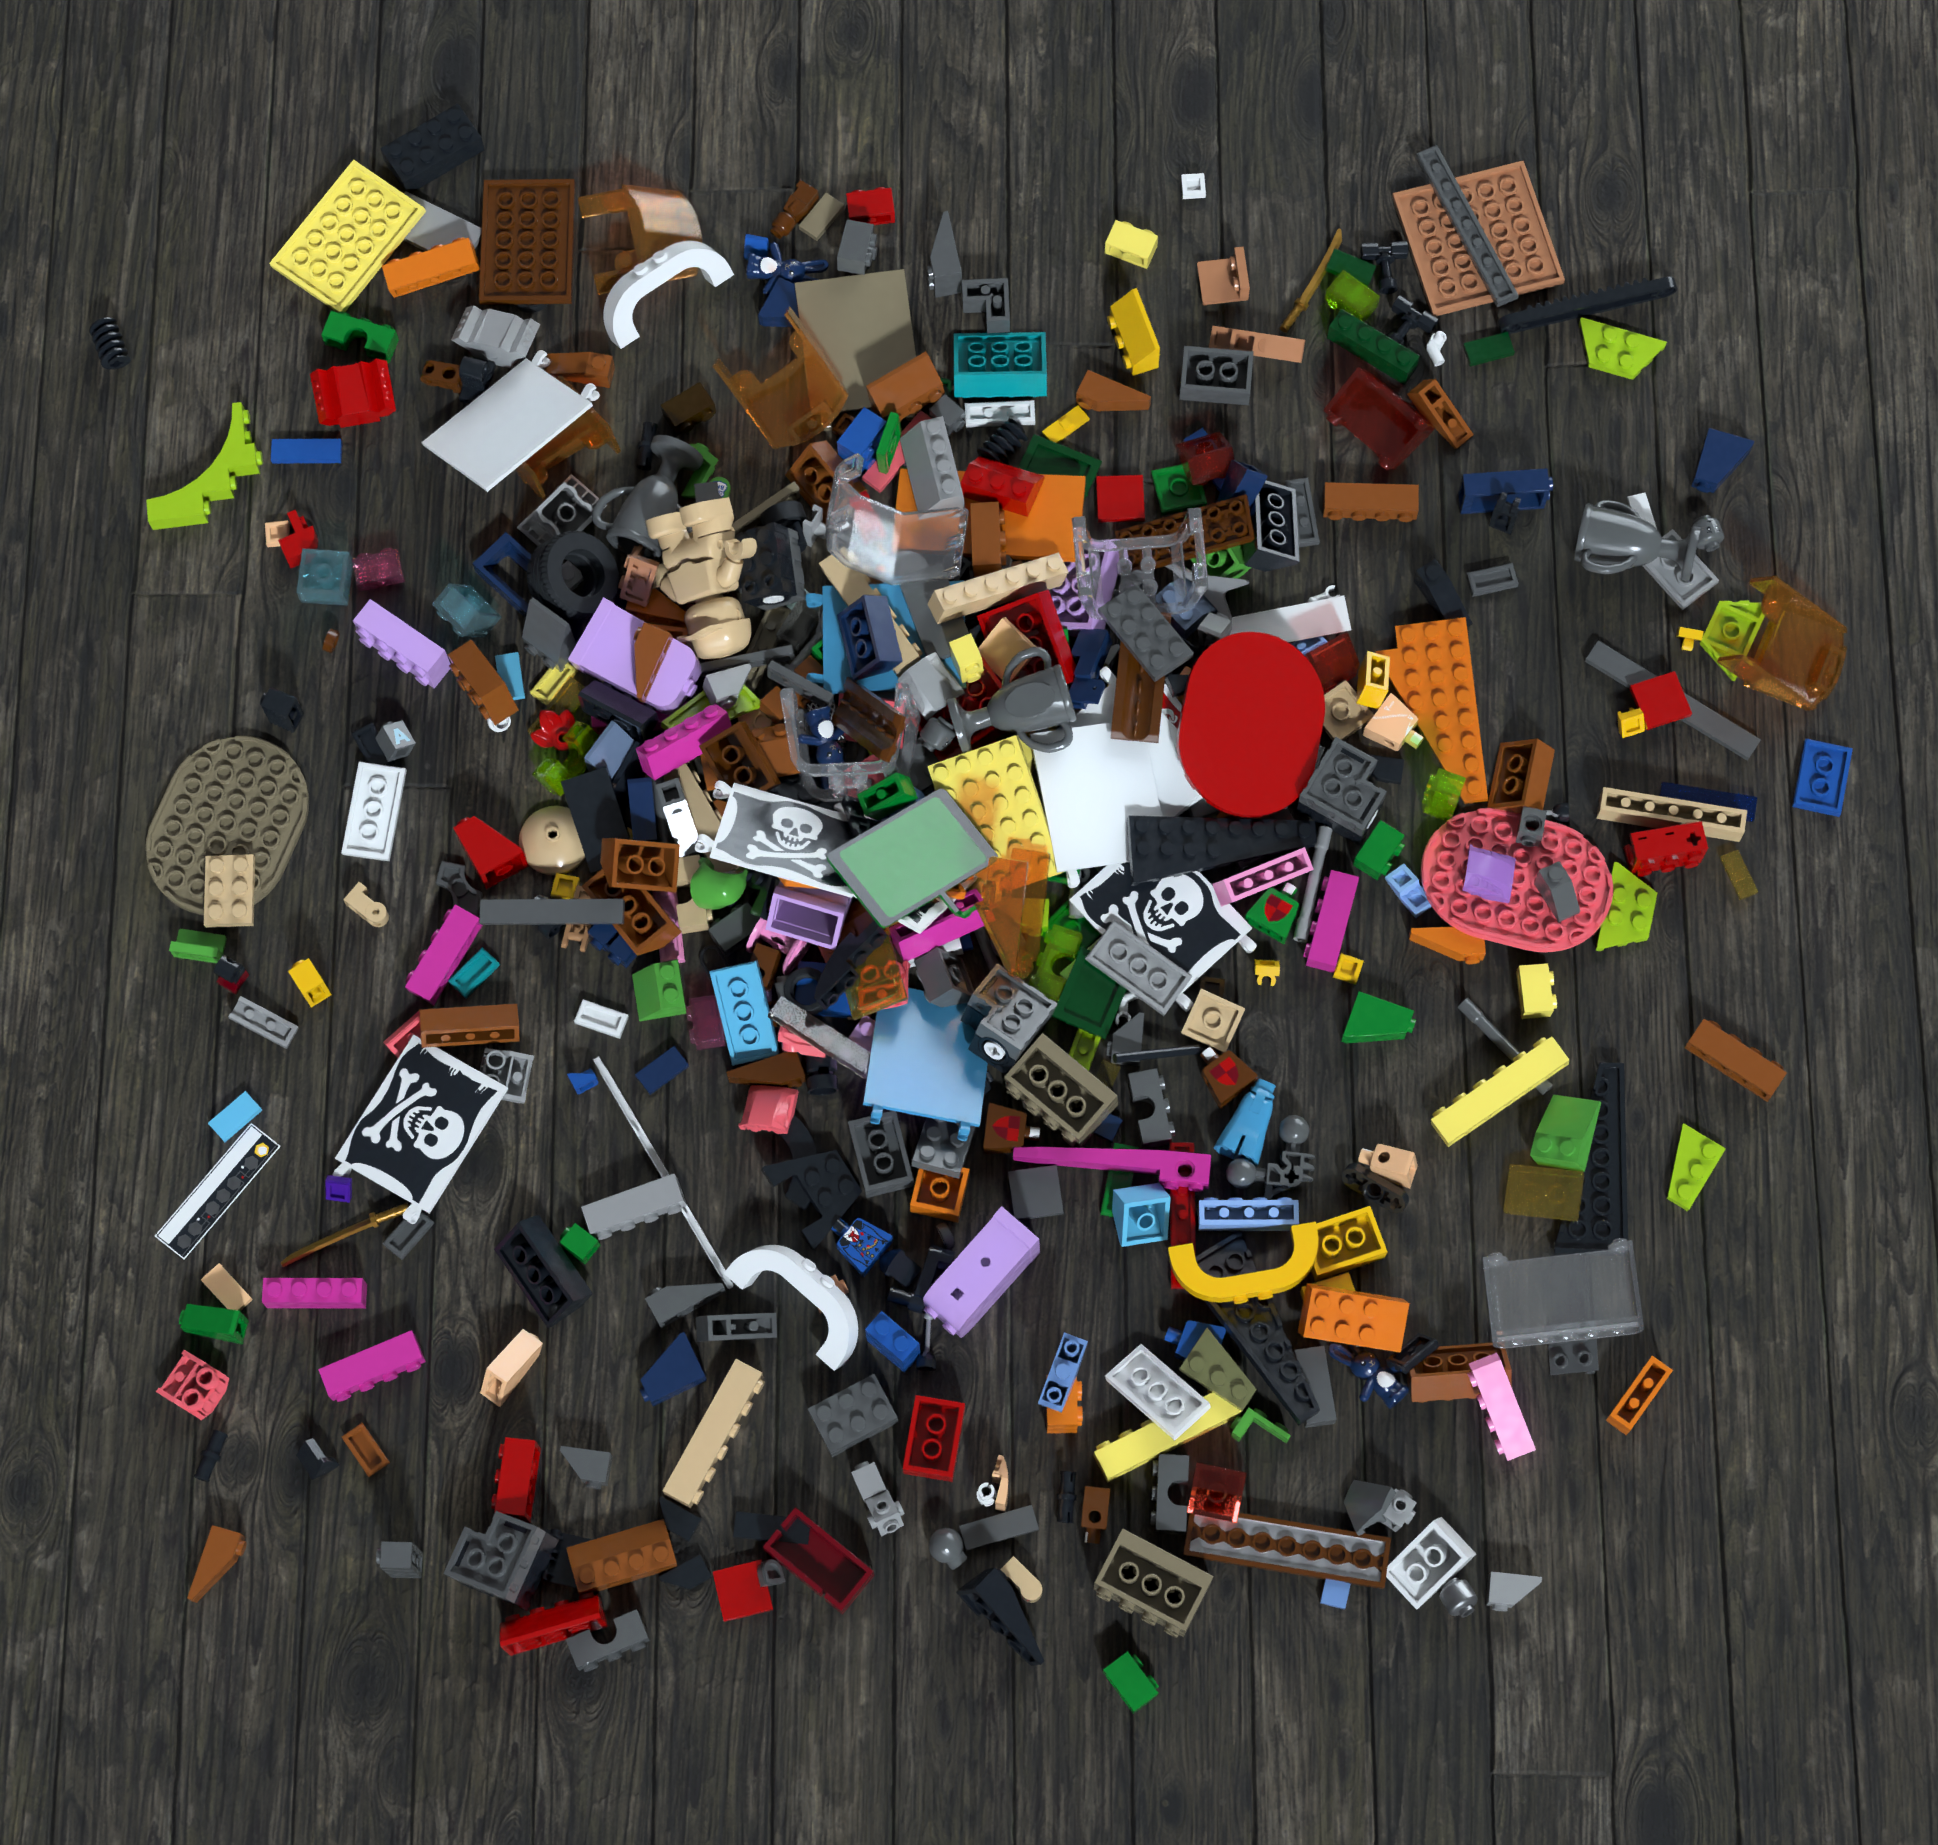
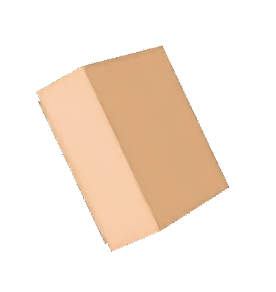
M288 520L265 523L267 547L280 546L278 540L290 535V523Z

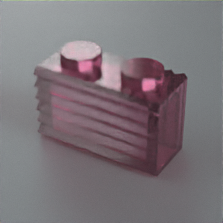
M386 548L381 550L380 553H362L357 558H352L356 585L359 592L405 582L398 549Z
M716 996L690 998V1006H686L688 1021L692 1020L693 1029L689 1030L691 1044H696L697 1050L726 1046Z

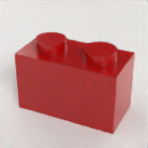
M878 187L874 190H854L851 193H846L849 220L874 225L895 223L891 188Z

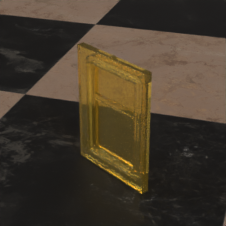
M886 931L888 936L884 939L883 944L876 948L867 957L866 961L855 969L860 977L852 987L845 991L853 1020L908 999L888 931Z

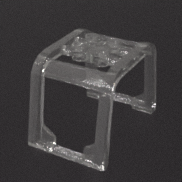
M1188 508L1185 519L1178 531L1162 536L1096 540L1091 538L1086 526L1085 516L1072 518L1078 597L1089 617L1104 620L1098 613V608L1104 605L1099 552L1118 551L1119 561L1117 563V572L1121 579L1119 595L1132 587L1133 584L1140 585L1143 583L1142 591L1160 612L1172 613V615L1188 612L1194 608L1208 589L1201 508ZM1190 535H1194L1197 563H1194L1192 566V586L1187 593L1182 543L1186 542ZM1171 546L1176 602L1156 604L1158 584L1154 580L1156 562L1152 558L1151 548ZM1084 549L1088 551L1089 572H1086ZM1142 549L1141 570L1131 572L1132 562L1128 559V550Z
M896 683L894 708L906 716L904 743L899 769L896 761L898 759L902 733L899 735L897 749L890 762L879 760L874 762L811 764L808 744L799 743L798 737L799 734L808 735L807 722L804 717L805 713L803 709H798L797 696L793 688H784L780 691L791 761L801 773L803 786L811 797L826 802L842 801L844 795L858 798L857 794L871 787L872 781L868 779V774L883 772L885 778L897 772L908 777L910 776L921 716L913 693L907 683ZM828 776L830 789L818 788L813 777Z

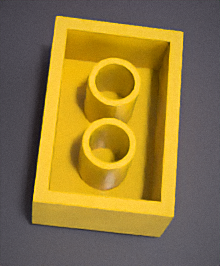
M1370 1206L1316 1224L1318 1251L1311 1272L1314 1280L1318 1281L1385 1258L1387 1249Z

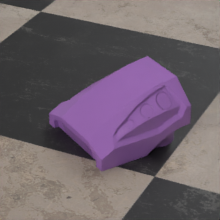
M1470 844L1462 891H1466L1471 895H1478L1486 900L1509 903L1516 858L1476 848Z

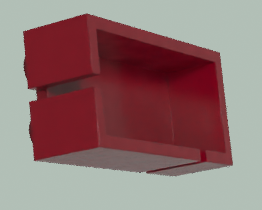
M795 1507L781 1524V1527L787 1531L798 1518L810 1528L808 1545L779 1542L783 1535L777 1529L763 1546L764 1551L820 1597L825 1593V1601L843 1615L875 1576L874 1571Z

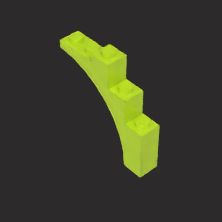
M242 402L232 403V421L228 437L221 452L211 466L196 480L182 489L165 496L146 500L148 522L152 530L208 523V515L211 514L210 501L233 499L234 490L237 489V476L260 474L263 456L262 452L258 451L255 444L252 443L251 432L247 431V424H250V414L248 410L244 409Z

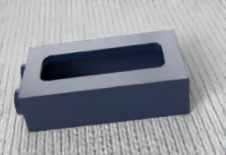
M1547 468L1463 474L1458 491L1460 514L1493 512L1502 492L1507 493L1506 502L1513 503L1516 497L1521 499L1518 507L1519 510L1544 509L1546 501L1550 500V491L1553 490V479L1548 477Z
M505 532L472 564L475 572L526 618L529 604L492 571L494 566L504 557L508 556L527 572L531 554Z

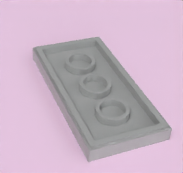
M405 191L404 194L423 206L426 212L403 241L428 251L435 245H446L452 243L457 238L469 237L474 249L477 247L482 237V228Z
M1115 920L1112 921L1085 958L1090 964L1163 1016L1192 978V975Z

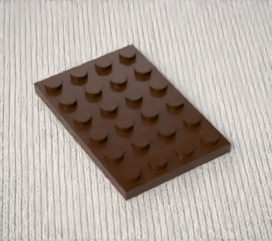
M575 179L484 180L479 287L480 305L572 304Z

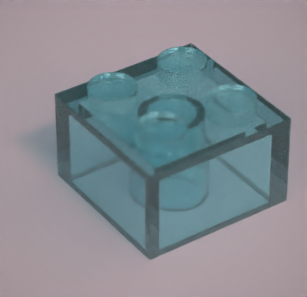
M302 548L297 594L301 603L348 606L354 563L348 551Z
M449 583L432 604L438 610L437 614L443 620L449 621L453 625V631L461 637L485 638L502 617L471 585Z

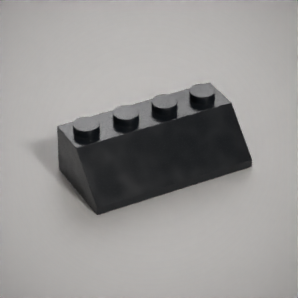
M1266 480L1250 507L1255 539L1244 544V566L1264 572L1297 565L1300 562L1296 489Z
M539 1215L519 1221L494 1248L547 1328L554 1326L579 1309L593 1294Z

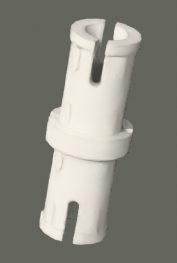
M983 1483L977 1491V1499L981 1505L991 1506L997 1497L996 1490L992 1484Z

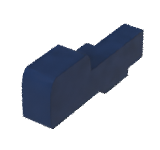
M1106 629L1080 630L1071 651L1077 664L1074 671L1075 678L1069 690L1075 709H1086L1088 704H1099L1105 689L1104 681L1098 678L1112 645V640Z

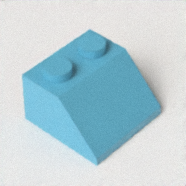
M1160 1183L1113 1190L1112 1213L1122 1247L1168 1240L1170 1196Z

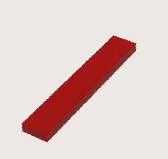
M1169 1143V1151L1194 1153V1143ZM1183 1167L1178 1173L1182 1177H1188L1192 1171L1187 1167ZM1179 1186L1178 1189H1170V1245L1172 1247L1193 1243L1196 1257L1195 1192L1188 1190L1189 1187ZM1171 1269V1289H1184L1175 1278Z

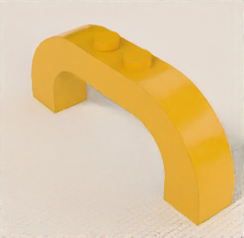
M1316 1222L1291 1226L1293 1254L1286 1264L1276 1269L1224 1278L1212 1277L1203 1272L1198 1266L1193 1243L1168 1247L1170 1266L1180 1285L1199 1299L1220 1303L1234 1301V1304L1246 1303L1249 1301L1248 1298L1258 1297L1259 1300L1269 1299L1273 1297V1294L1295 1287L1309 1274L1318 1251Z

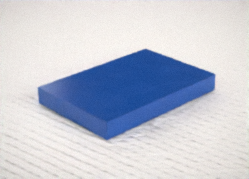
M1805 738L1792 807L1840 817L1853 748Z

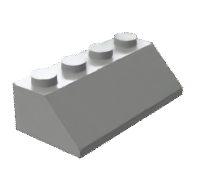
M943 416L920 421L900 438L919 518L924 519L965 509L963 492Z

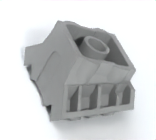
M473 305L466 307L451 340L467 349L472 357L495 362L498 366L512 369L518 359L526 357L540 324L531 318L523 320L514 314L493 309L481 310Z
M571 474L517 528L537 546L563 532L582 531L593 521L592 511L599 498Z

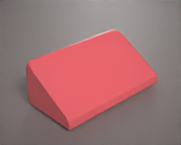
M419 1011L383 1042L397 1059L413 1034L421 1038Z

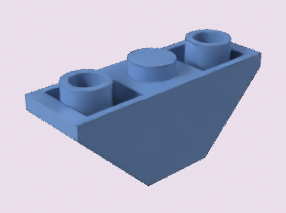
M1067 1333L1063 1334L1039 1398V1405L1062 1413L1077 1377L1088 1341Z

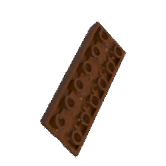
M1247 494L1115 531L1117 548L1122 553L1120 568L1123 576L1135 575L1252 542L1255 539Z
M1161 612L1171 625L1172 613ZM1122 642L1120 643L1110 739L1159 743L1165 676L1154 682Z
M847 677L844 683L843 699H840L841 703L834 711L831 721L877 758L890 762L891 757L896 752L899 735L905 728L906 716L861 683L853 680L852 677Z

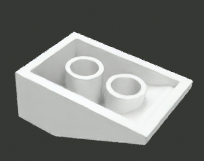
M1440 1517L1433 1520L1388 1565L1386 1577L1417 1610L1443 1584L1454 1577L1476 1553Z

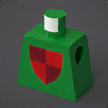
M1285 882L1280 892L1272 887L1268 888L1247 912L1245 921L1255 929L1285 944L1299 908V903L1292 899L1298 889Z

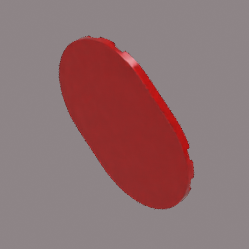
M1235 633L1210 645L1196 660L1190 671L1177 730V755L1184 770V776L1193 790H1196L1208 804L1222 812L1249 818L1262 817L1278 812L1289 806L1300 796L1314 773L1324 723L1325 697L1318 674L1309 660L1297 648L1279 637L1266 633Z

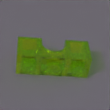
M576 721L562 738L569 746L568 758L563 763H560L556 759L546 757L532 775L550 793L562 796L564 791L561 781L584 773L586 770L584 757L600 736L588 724Z
M1438 768L1436 775L1431 774L1422 800V804H1425L1423 813L1445 821L1452 819L1466 778Z
M1056 924L1053 925L1052 930L1048 929L1044 939V943L1047 944L1044 953H1039L1036 961V966H1039L1036 975L1032 974L1028 985H1031L1043 993L1045 997L1057 1003L1066 984V979L1053 973V964L1061 957L1076 959L1083 939L1082 933Z

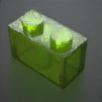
M1345 270L1327 288L1325 296L1329 306L1334 309H1343L1363 322L1378 307L1380 299L1377 293Z

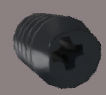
M106 317L95 321L90 326L89 332L102 367L109 370L120 369L127 366L131 359L127 356L128 351L124 348L125 343L121 340L122 335L118 333L120 329L118 325H115L116 319Z
M1008 418V422H1004L1002 428L996 430V435H991L989 441H985L983 447L977 449V453L981 457L1002 463L1000 458L1006 461L1009 460L1006 452L1015 454L1013 445L1018 448L1022 447L1019 439L1027 442L1028 438L1023 428L1015 420Z

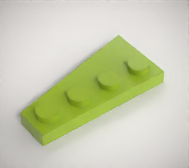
M744 685L735 705L725 711L728 712L729 718L732 720L759 709L760 700ZM704 690L663 720L661 727L664 730L673 728L686 718L692 717L703 711L706 707L711 706Z

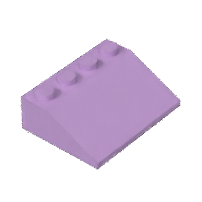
M1080 541L1078 562H1064L1069 573L1062 585L1053 588L1050 595L1062 628H1068V636L1077 637L1082 629H1105L1106 622L1099 615L1098 608L1112 600L1122 553L1112 542Z

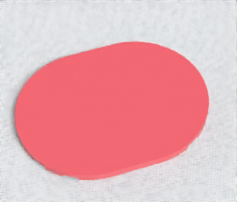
M1480 808L1477 811L1455 815L1433 833L1425 847L1421 862L1423 890L1436 913L1449 925L1463 933L1528 951L1556 952L1572 948L1590 938L1600 928L1609 912L1613 897V881L1605 858L1596 846H1593L1584 838L1583 834L1573 828L1545 820L1540 846L1527 847L1515 842L1521 814L1499 809ZM1526 827V828L1529 829V830H1532V831L1535 830V829L1532 828V827ZM1470 844L1476 848L1516 858L1509 903L1486 900L1478 895H1471L1466 891H1462ZM1560 861L1572 880L1580 908L1579 914L1561 922L1557 921L1534 885L1538 871Z

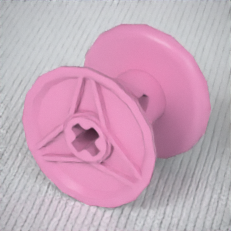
M759 919L749 937L746 951L752 953L756 943L763 944L765 941L773 949L787 955L783 963L782 972L784 975L790 974L797 967L799 961L803 959L812 943L765 930L767 921Z

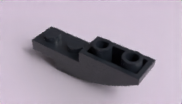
M873 921L858 937L850 932L828 960L820 976L814 999L825 1011L834 1005L848 988L854 985L860 977L855 969L862 965L867 957L876 948L880 947L888 937L876 921Z

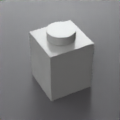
M868 1461L860 1463L854 1467L855 1471L851 1472L864 1504L866 1503L865 1500L887 1490L875 1462L871 1464Z

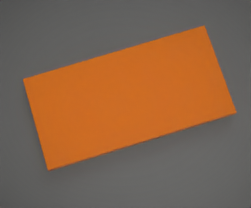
M900 468L891 554L911 552L926 556H948L954 549L962 556L972 558L970 503L981 502L964 497L965 509L920 519L908 470ZM957 471L960 482L965 471ZM1039 474L1045 476V479L1028 517L1004 510L1005 524L1001 525V531H1005L1006 545H1002V552L1006 551V554L1011 559L1035 560L1059 552L1063 562H1078L1086 476Z

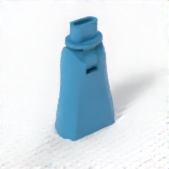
M1257 1079L1255 1086L1251 1087L1250 1091L1242 1098L1234 1115L1214 1145V1150L1234 1160L1236 1158L1248 1159L1254 1166H1258L1273 1110V1099L1275 1097L1273 1092L1276 1087L1274 1084Z

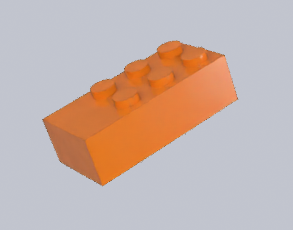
M1306 1283L1298 1333L1306 1338L1401 1352L1410 1303L1402 1298Z

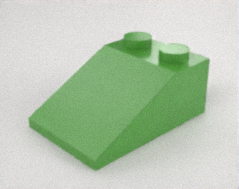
M1553 1095L1535 1133L1530 1154L1533 1160L1542 1166L1585 1172L1601 1102Z

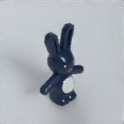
M772 242L770 244L772 258L749 253L746 273L748 279L768 280L763 288V294L768 296L779 277L794 284L797 282L819 280L805 274L822 273L828 269L829 265L826 260L800 262L796 259H789L783 261L778 243Z
M830 706L805 713L804 717L812 735L799 734L797 736V741L801 744L818 746L816 758L821 766V786L827 793H830L835 788L833 768L838 776L849 769L843 760L842 748L836 742L845 732L838 727L834 729V724L830 717Z
M1331 1344L1328 1348L1330 1356L1349 1366L1356 1377L1366 1380L1359 1395L1362 1402L1368 1401L1374 1389L1386 1406L1391 1409L1408 1393L1409 1387L1402 1385L1393 1375L1402 1372V1369L1397 1371L1395 1367H1381L1378 1358L1368 1352L1366 1347L1348 1344L1354 1352V1356L1341 1345Z

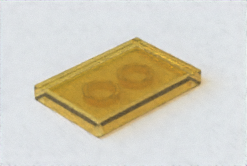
M1510 1164L1504 1214L1578 1221L1584 1172Z

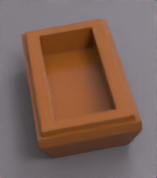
M360 1423L342 1436V1439L368 1477H371L390 1463L363 1423Z

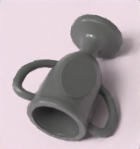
M656 435L650 444L652 452L662 460L657 474L644 478L635 487H621L609 491L599 498L592 511L593 523L598 528L609 530L606 535L608 542L627 556L628 554L631 555L634 546L642 544L646 547L643 557L656 562L659 560L662 549L659 546L658 539H651L649 537L645 521L657 516L679 512V509L682 507L678 504V492L673 482L680 469L696 471L700 469L704 461L703 456L694 447L668 435ZM628 495L614 523H608L601 519L602 511L608 502L618 496ZM686 527L688 533L693 532L692 527Z
M1612 500L1599 501L1595 506L1587 503L1581 520L1574 560L1581 561L1582 566L1590 572L1613 574L1632 567L1646 565L1657 557L1676 561L1681 568V580L1689 582L1701 526L1693 525L1688 536L1683 540L1662 538L1659 531L1651 523L1642 519L1635 510L1624 503Z
M1031 647L1018 652L1006 666L1002 686L991 697L987 707L966 711L959 705L955 697L947 699L952 723L963 753L969 752L972 749V734L989 726H994L1004 732L1015 733L1028 747L1045 753L1057 752L1070 746L1073 740V731L1068 722L1076 721L1077 717L1061 665L1056 664L1051 667V658L1045 649ZM1034 656L1042 658L1044 670L1010 682L1014 669L1023 660ZM1061 724L1065 736L1060 741L1045 744L1034 741L1024 732L1041 730Z

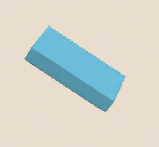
M519 653L495 656L497 673L505 682L513 700L525 699Z
M245 1091L208 1124L226 1142L258 1115L262 1109Z

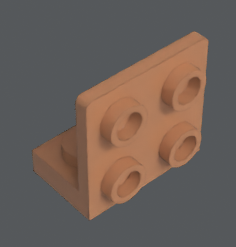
M1235 247L1234 255L1228 259L1197 263L1203 305L1248 300L1250 287L1244 247Z
M639 544V546H634L631 555L628 554L624 568H627L626 575H622L618 588L622 589L619 598L646 607L649 603L660 563L643 557L646 547Z

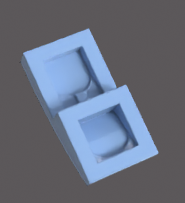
M1402 864L1385 876L1389 886L1415 918L1432 907L1427 900L1422 886L1419 884V879L1405 864Z

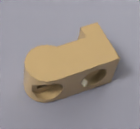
M358 882L343 899L346 906L372 926H384L389 920L386 907L380 902L371 900L367 896L369 894L367 888Z
M1013 1556L1000 1570L1005 1573L1008 1580L1020 1591L1023 1600L1034 1603L1042 1596V1585Z

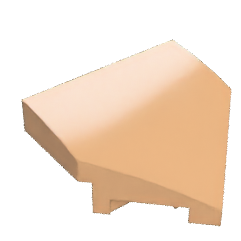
M998 1455L995 1470L992 1473V1482L1000 1484L995 1501V1510L1005 1512L1008 1500V1470L1004 1456Z

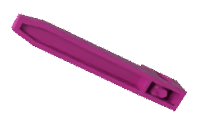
M1014 1147L1013 1151L1014 1161L1159 1175V1183L1164 1185L1166 1189L1175 1190L1179 1186L1189 1187L1188 1190L1194 1192H1202L1203 1189H1209L1211 1155L1166 1150ZM1183 1167H1187L1192 1173L1188 1177H1182L1178 1171Z

